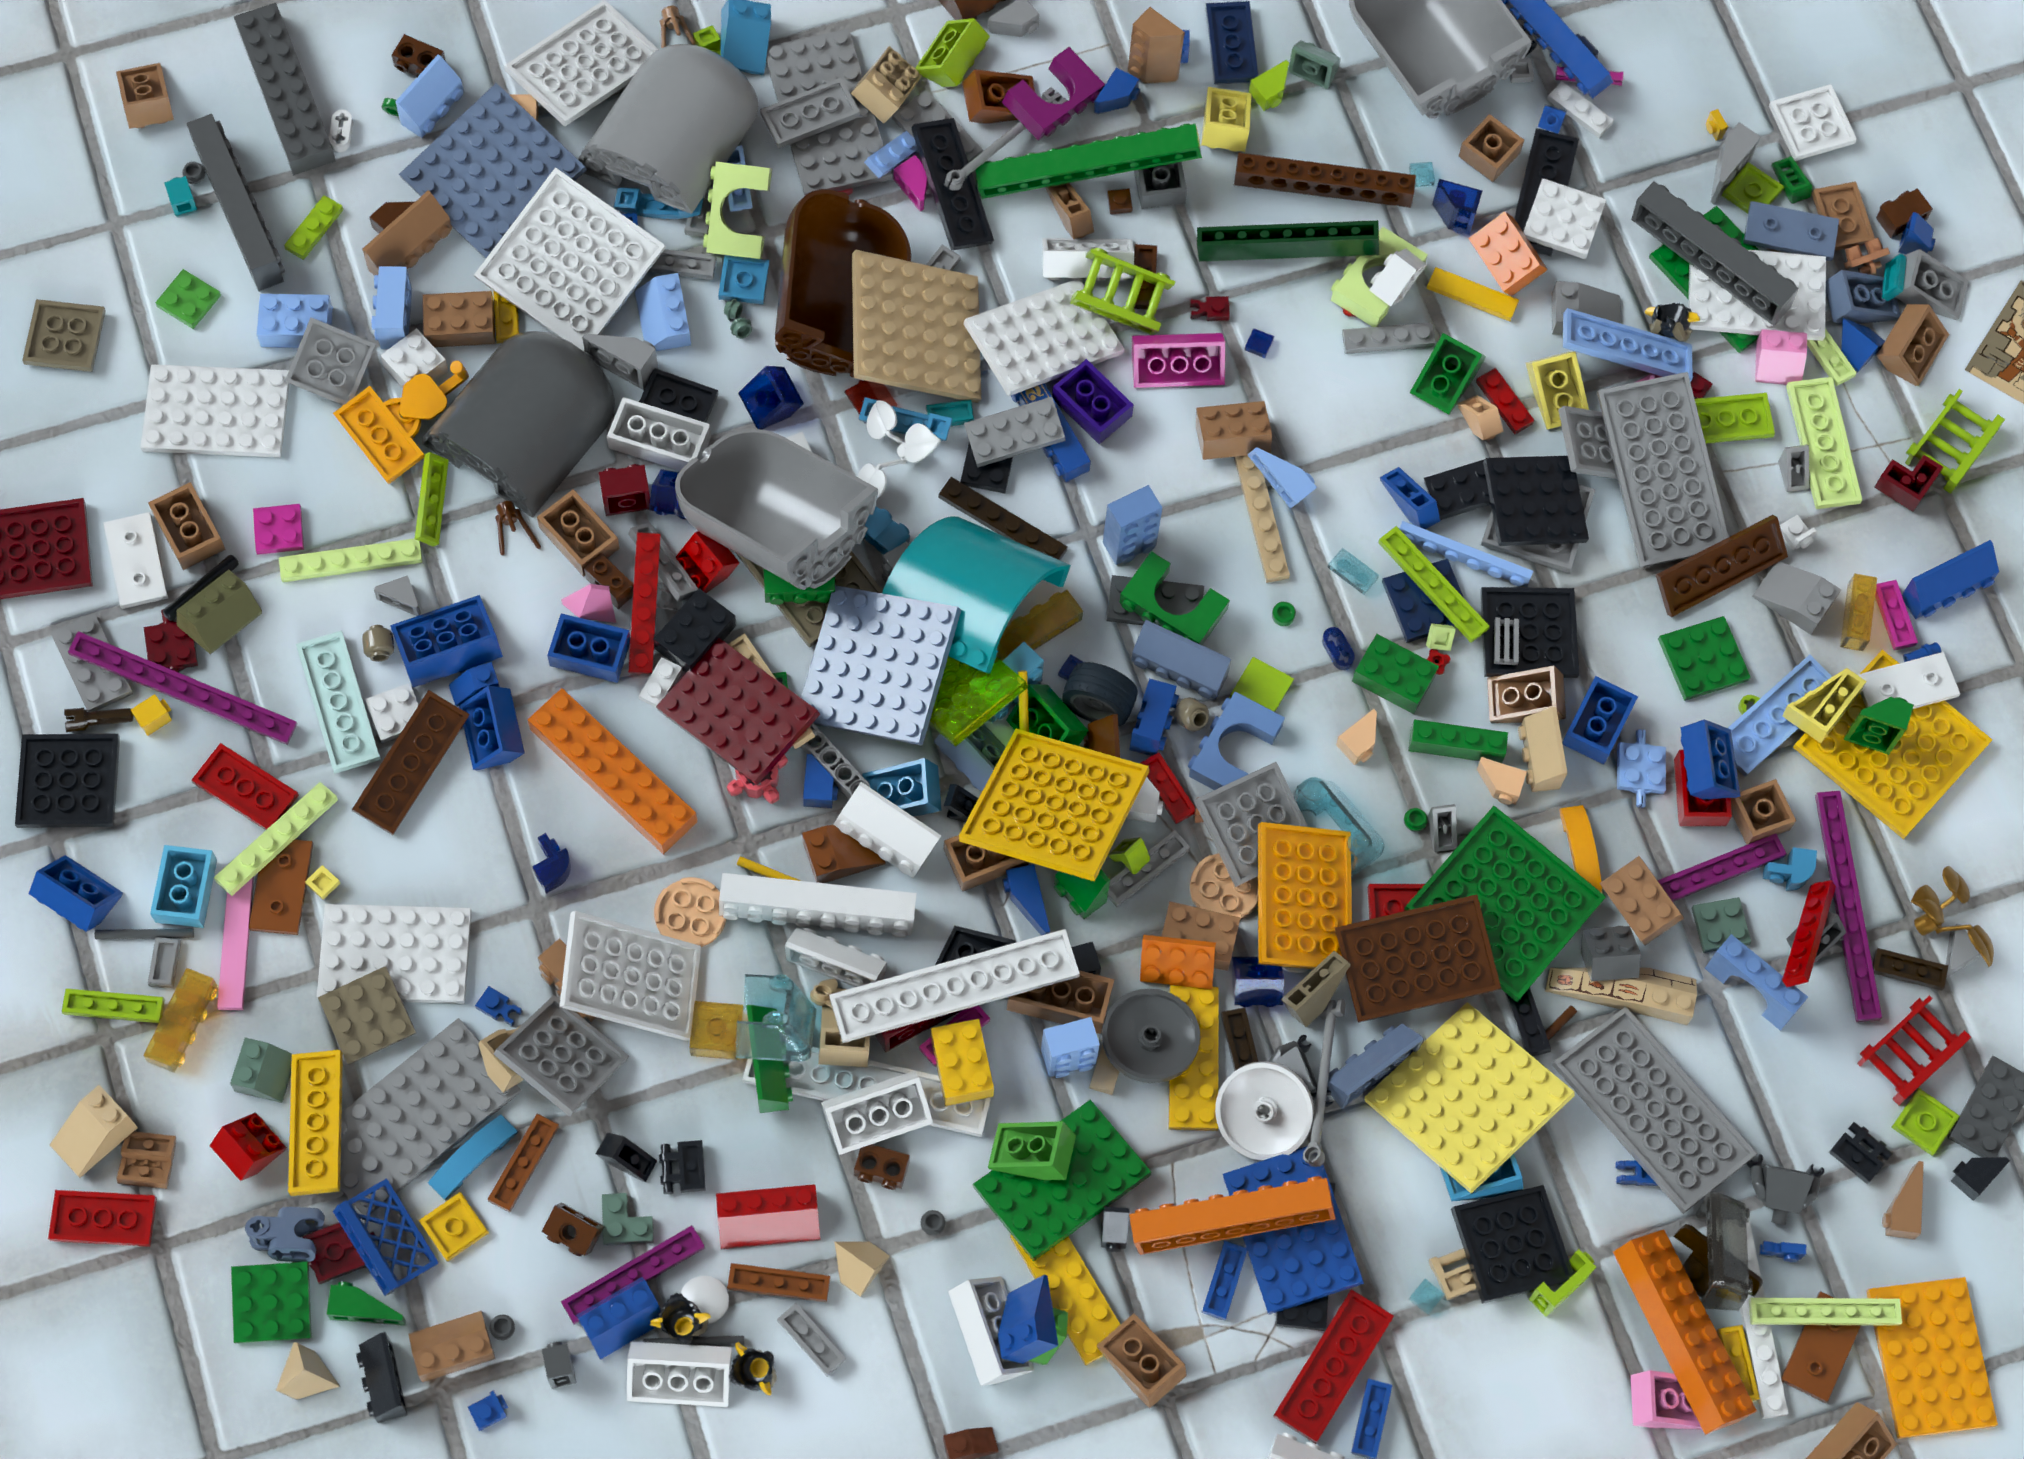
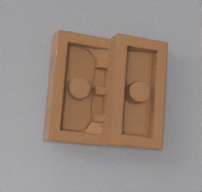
M132 1132L124 1139L122 1145V1159L116 1178L117 1183L167 1189L173 1164L176 1136Z

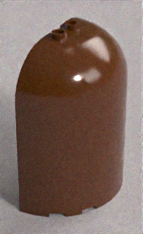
M819 189L805 195L791 211L784 234L775 328V347L779 353H785L787 355L786 359L793 364L821 374L837 376V373H850V377H854L852 253L855 250L911 262V248L906 233L899 222L882 208L872 205L863 199L851 202L849 201L848 194L844 192Z

